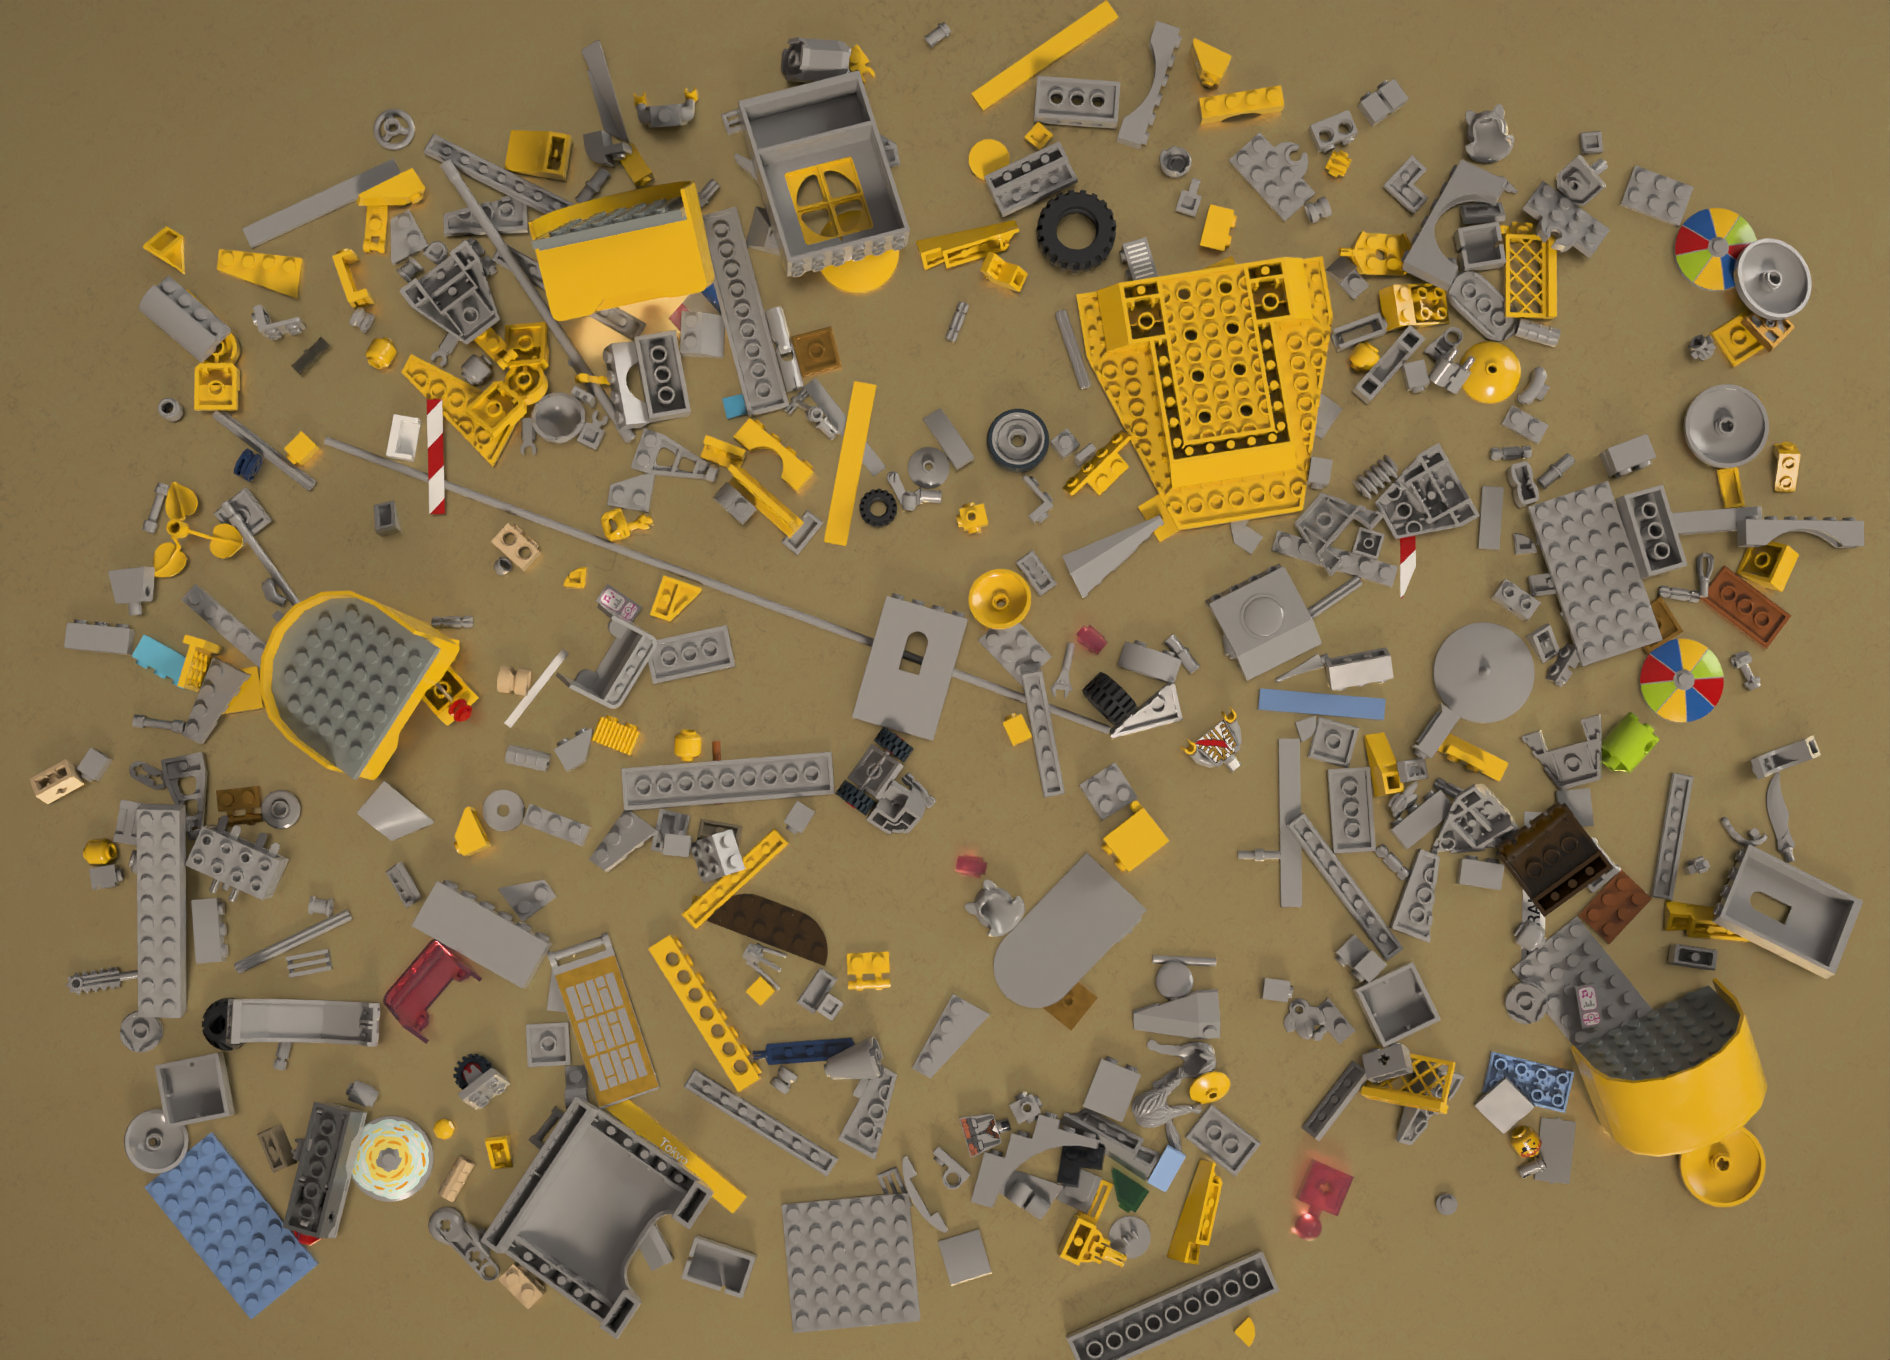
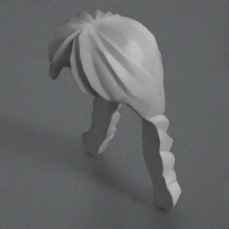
M1152 1039L1147 1042V1047L1150 1050L1161 1054L1179 1056L1185 1062L1182 1067L1186 1070V1075L1183 1078L1196 1079L1202 1074L1213 1072L1216 1068L1215 1051L1207 1043L1188 1042L1181 1046L1160 1045ZM1176 1070L1155 1081L1153 1089H1159L1169 1082L1170 1079L1174 1078Z
M1178 1067L1174 1078L1170 1079L1164 1086L1159 1089L1146 1091L1134 1099L1132 1112L1140 1126L1154 1128L1165 1124L1171 1118L1190 1112L1201 1113L1203 1110L1201 1104H1183L1173 1107L1165 1105L1167 1096L1179 1086L1186 1075V1070L1183 1067Z

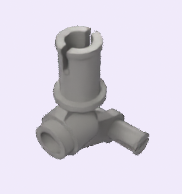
M802 388L796 396L791 398L789 406L783 410L788 415H791L797 406L806 411V418L809 421L817 422L814 427L816 429L819 428L830 440H833L836 437L835 434L838 435L840 431L827 419L826 415L823 416V411L820 407H810L802 402L809 395V392Z
M891 471L887 474V480L891 484L900 504L903 506V510H915V506L922 504V502L941 504V490H923V487H920L915 492H906L897 472Z

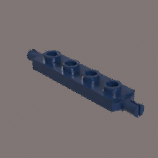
M852 1037L768 1043L765 1050L753 1051V1055L761 1054L760 1056H753V1060L766 1059L768 1065L827 1061L828 1058L855 1044Z

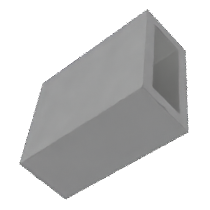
M1106 1056L1105 1060L1100 1058L1082 1106L1123 1122L1141 1074L1137 1073V1068L1128 1064L1124 1068L1117 1065L1118 1060Z

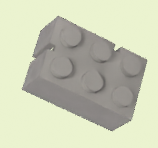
M696 1235L689 1256L693 1258H688L681 1279L720 1291L722 1285H725L724 1293L743 1298L757 1255Z

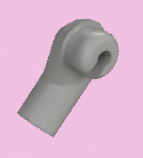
M267 578L262 583L265 598L283 607L287 598L276 593L275 580Z

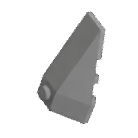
M1218 989L1196 990L1190 992L1189 996L1180 999L1174 997L1171 998L1170 1002L1161 1005L1155 1003L1134 1010L1133 1028L1134 1030L1193 1039L1220 1038Z
M1425 1061L1417 1065V1070L1420 1074L1430 1068ZM1441 1065L1435 1071L1441 1078L1447 1074L1448 1067ZM1455 1070L1448 1094L1449 1100L1455 1095L1465 1078L1464 1075ZM1415 1072L1412 1076V1080L1417 1077ZM1433 1072L1423 1078L1427 1086L1437 1081ZM1420 1080L1411 1086L1413 1092L1417 1094L1425 1089ZM1439 1084L1430 1091L1434 1097L1441 1098L1443 1089ZM1405 1106L1396 1141L1412 1145L1428 1127L1427 1121L1434 1114L1438 1115L1439 1113Z

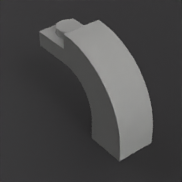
M1814 735L1752 758V770L1757 775L1758 780L1820 756L1821 753Z

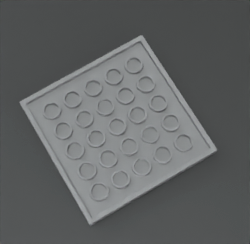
M908 1192L782 1204L793 1333L920 1321Z

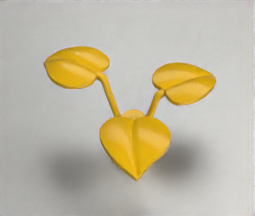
M172 482L165 505L166 513L171 519L166 525V530L168 534L172 535L171 539L174 540L175 544L166 542L157 547L153 556L155 577H171L183 570L187 558L180 551L181 545L177 538H185L189 533L212 540L210 550L218 558L231 557L243 545L241 533L229 524L216 525L213 529V536L189 529L188 524L183 521L186 520V516H190L196 511L198 499L191 489L177 482Z

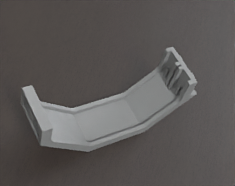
M228 999L226 1043L298 1042L375 1047L378 1046L380 1003L298 999Z

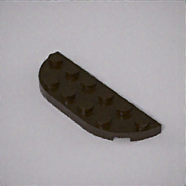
M738 894L731 896L707 919L708 922L820 965H826L828 945L821 927L809 915L758 895Z

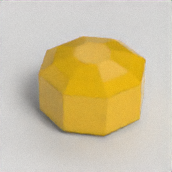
M446 1118L435 1122L433 1128L436 1137L444 1140L453 1136L455 1130L452 1120Z

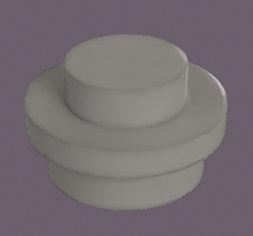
M1442 1194L1436 1200V1208L1441 1214L1450 1215L1457 1209V1200L1451 1194Z

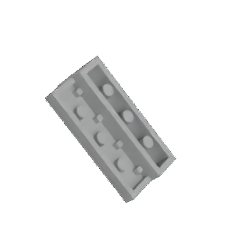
M1056 142L984 176L990 195L1002 217L1078 182L1060 142Z
M169 275L157 286L153 285L139 304V310L201 363L216 351L218 344L231 334V328Z

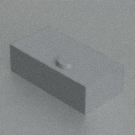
M676 330L634 337L633 342L635 343L638 359L637 365L649 422L690 416L691 410Z
M1663 485L1630 493L1616 499L1641 579L1687 566Z

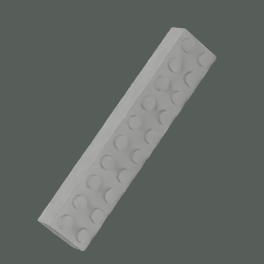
M143 803L136 809L138 1017L181 1018L187 1011L185 805Z
M1258 1249L1066 1335V1338L1076 1360H1126L1279 1292V1288L1263 1252Z

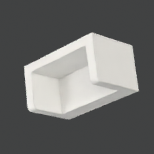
M393 415L386 456L392 459L414 462L422 423L420 419Z

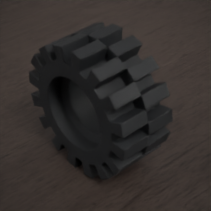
M872 489L864 494L859 504L861 517L866 524L872 527L882 528L885 525L887 526L891 521L893 522L897 514L896 500L887 490ZM880 500L886 504L887 509L883 515L875 516L871 513L870 506L874 501Z

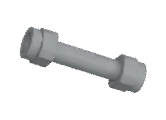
M158 482L154 491L157 494L148 520H144L143 531L155 533L158 527L156 521L164 497L168 494L169 485Z
M135 714L132 725L138 728H145L147 726L183 733L186 721L151 719L145 715Z

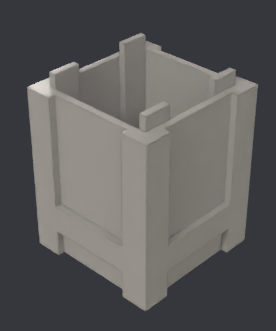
M127 800L120 801V810L113 842L137 845L136 809L143 803Z

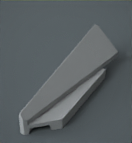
M1082 1109L1079 1113L1074 1114L1066 1112L1061 1120L1062 1126L1075 1128V1133L1083 1135L1084 1131L1095 1134V1139L1100 1140L1098 1147H1105V1155L1144 1181L1148 1179L1160 1156V1153L1141 1146L1144 1141L1143 1138L1090 1109Z

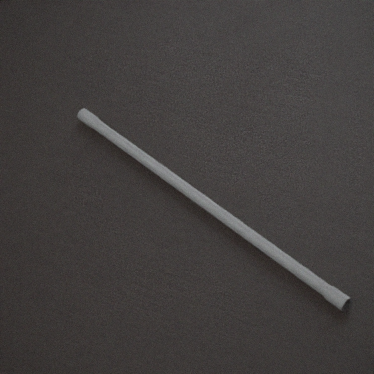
M448 159L440 165L441 169L449 181L453 183L578 371L594 376L559 322L552 317L549 307L461 178L452 161ZM587 383L615 424L625 443L636 438L632 429H618V424L614 419V404L602 386L596 383Z

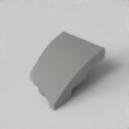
M386 781L377 788L357 812L360 817L391 841L434 823L429 816L421 809H418Z

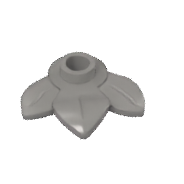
M1417 782L1408 786L1402 795L1396 793L1392 797L1389 807L1392 808L1393 817L1401 816L1404 809H1409L1417 801L1418 795L1414 793L1418 786Z
M1302 998L1292 1001L1289 1007L1290 1013L1284 1019V1026L1287 1032L1296 1030L1302 1038L1310 1040L1313 1036L1314 1025L1326 1024L1323 1012L1318 1007L1310 1006ZM1297 1006H1301L1303 1008L1302 1013L1297 1012Z

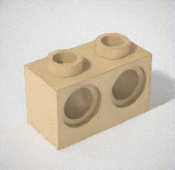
M507 523L491 542L525 571L541 554L537 550L539 545L531 538L527 541L522 536L524 531L516 524L511 526ZM510 533L514 534V542L506 544L505 536ZM525 547L530 548V555L527 558H522L520 556L521 549Z

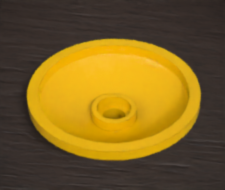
M1484 341L1473 345L1464 353L1459 362L1462 366L1469 356L1475 358V362L1469 369L1471 374L1462 386L1466 394L1472 399L1482 403H1497L1508 398L1516 390L1521 377V368L1518 358L1510 348L1499 342ZM1490 366L1494 367L1495 373H1490L1488 368Z
M1007 569L991 570L978 577L971 586L968 596L969 608L974 618L980 624L991 629H1007L1017 625L1027 615L1031 606L1030 588L1024 578L1016 572ZM1004 602L1005 604L1004 606L999 607L998 603Z

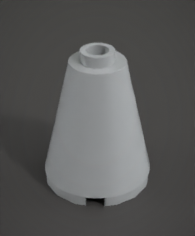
M874 1036L868 1037L828 1058L827 1064H824L826 1076H830L832 1080L883 1078L885 1076V1065L881 1066L883 1055L877 1039Z

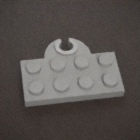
M1259 132L1229 159V163L1285 222L1315 195L1313 189L1302 179L1307 171L1308 157L1306 152H1304L1299 161H1292L1289 154L1292 151H1297L1300 145L1284 142L1273 147Z
M1544 181L1541 182L1522 208L1539 221L1536 227V236H1540L1544 243L1551 235L1555 236L1557 240H1555L1551 248L1559 250L1560 253L1568 251L1573 246L1590 258L1610 230Z

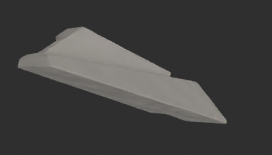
M597 40L581 51L590 69L587 72L605 132L614 135L625 143H629L600 40Z

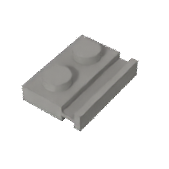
M660 809L656 824V830L659 833L653 837L651 850L663 853V850H660L661 837L665 838V833L670 834L671 830L683 831V835H686L690 815Z

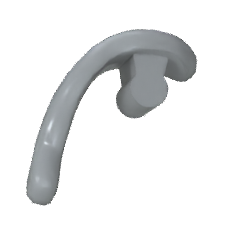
M1722 817L1721 819L1722 825L1730 836L1742 846L1746 847L1750 844L1755 847L1764 843L1768 838L1767 834L1763 833L1760 836L1758 829L1753 828L1747 832L1750 840H1746L1735 831L1727 817Z

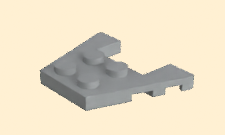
M1321 492L1295 522V527L1326 572L1332 577L1343 564V559L1328 549L1329 546L1353 519H1356L1372 530L1383 518V513L1368 510L1361 505L1356 506L1347 503L1346 500Z
M1600 713L1581 719L1587 738L1584 741L1548 750L1541 730L1521 736L1522 740L1532 749L1534 756L1544 765L1545 771L1560 790L1594 782L1602 778Z

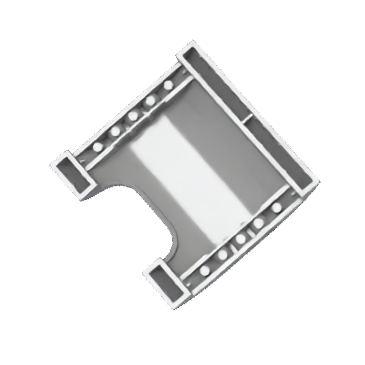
M575 1097L480 1241L496 1253L507 1254L601 1322L599 1327L615 1339H618L642 1303L627 1279V1268L632 1257L654 1224L665 1215H672V1218L690 1229L714 1192L700 1177L641 1135L638 1136L634 1130L605 1111L579 1097Z

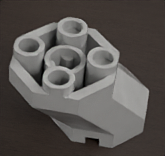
M796 37L789 39L787 43L790 44L789 48H784L782 52L781 71L787 75L785 76L787 81L811 83L850 73L848 67L851 48L842 41Z

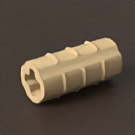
M459 1155L442 1183L438 1195L454 1202L475 1164Z

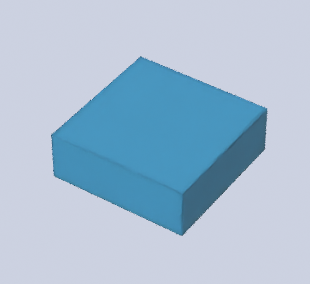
M743 394L722 398L727 420L748 415Z

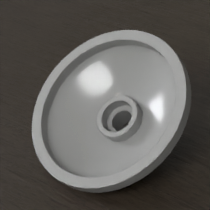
M152 1109L142 1112L130 1122L124 1136L125 1152L130 1162L141 1171L152 1174L167 1172L175 1168L187 1152L188 1133L186 1127L183 1125L166 1129L163 1109ZM151 1138L155 1140L154 1146L149 1144Z

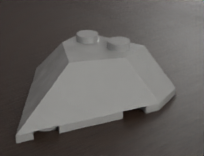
M1473 784L1457 794L1430 853L1438 855V852L1451 851V853L1485 851V848L1496 847L1507 838L1510 841L1514 840L1512 834L1518 831L1519 827L1509 810L1485 784Z

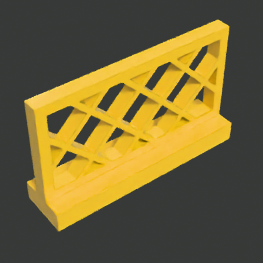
M1504 235V253L1506 263L1504 264V317L1539 318L1543 320H1552L1557 317V250L1551 248L1552 244L1557 240L1555 236L1551 235L1544 243L1540 236ZM1510 239L1517 240L1522 245L1516 253L1510 247ZM1532 240H1540V250L1537 253L1528 246ZM1524 248L1533 256L1527 263L1518 256ZM1514 258L1523 266L1517 273L1510 268V262ZM1534 259L1541 265V270L1537 274L1528 266ZM1524 269L1533 277L1527 284L1518 276ZM1514 278L1522 286L1516 294L1510 289V282ZM1534 279L1541 285V290L1537 294L1528 287ZM1524 289L1533 297L1527 304L1518 297ZM1514 299L1523 307L1519 312H1510V303ZM1536 300L1541 306V313H1533L1528 306Z
M732 464L727 468L733 477L728 483L786 536L791 538L804 524L800 518L745 469L741 468L738 470Z
M185 634L183 643L188 644L189 649L177 686L199 692L214 654L222 655L224 647Z
M1410 1053L1411 1059L1415 1060L1412 1062V1067L1417 1077L1407 1082L1404 1075L1399 1076L1405 1083L1403 1087L1397 1090L1391 1084V1082L1399 1077L1385 1080L1379 1086L1373 1085L1367 1079L1366 1086H1362L1361 1095L1368 1099L1447 1114L1448 1105L1446 1103L1456 1063ZM1425 1061L1430 1068L1420 1074L1416 1065ZM1441 1065L1448 1066L1447 1074L1440 1078L1435 1070ZM1433 1072L1437 1081L1427 1086L1423 1078ZM1420 1080L1425 1089L1417 1094L1413 1092L1411 1086ZM1439 1084L1443 1089L1441 1098L1434 1097L1430 1091Z

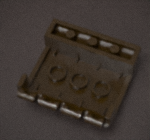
M1559 801L1546 809L1549 813L1547 816L1542 812L1529 822L1531 825L1529 829L1524 825L1513 833L1514 840L1510 841L1507 838L1496 846L1499 849L1496 852L1498 857L1544 917L1613 868L1603 852L1575 818L1569 807L1565 803L1561 805Z

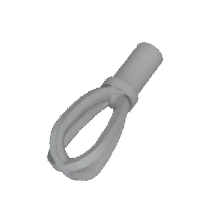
M1701 553L1697 558V573L1700 582L1699 597L1701 598L1708 597V584L1714 566V557L1710 553ZM1703 557L1708 559V569L1705 577L1703 573Z

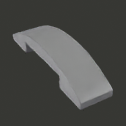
M906 1154L903 1156L902 1163L903 1176L912 1202L920 1214L932 1226L944 1233L947 1232L948 1228L938 1210L932 1214L929 1213L910 1178L917 1175V1172Z

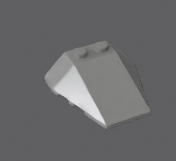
M465 240L449 252L451 256L419 280L413 279L399 291L413 309L467 345L497 323L500 318L480 259Z

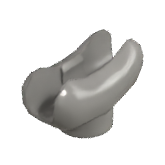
M1537 367L1532 371L1528 386L1518 394L1519 403L1528 405L1535 398L1540 401L1544 398L1550 386L1545 384L1547 373L1542 367Z

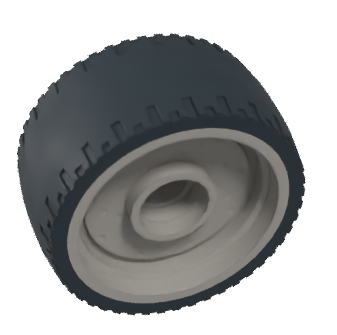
M1011 409L1001 413L991 423L987 433V449L992 460L1002 469L1017 473L1026 472L1039 465L1046 456L1049 447V433L1043 420L1035 413L1025 409ZM1014 437H1021L1024 443L1021 446H1015L1012 443V439Z

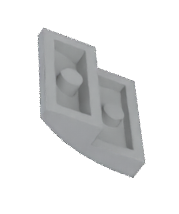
M979 1229L938 1241L951 1286L992 1274Z

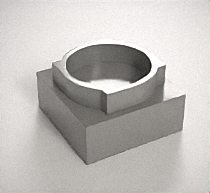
M1407 962L1374 978L1370 983H1363L1353 988L1380 1047H1386L1441 1020L1413 962Z
M223 1052L155 1065L166 1129L235 1115Z

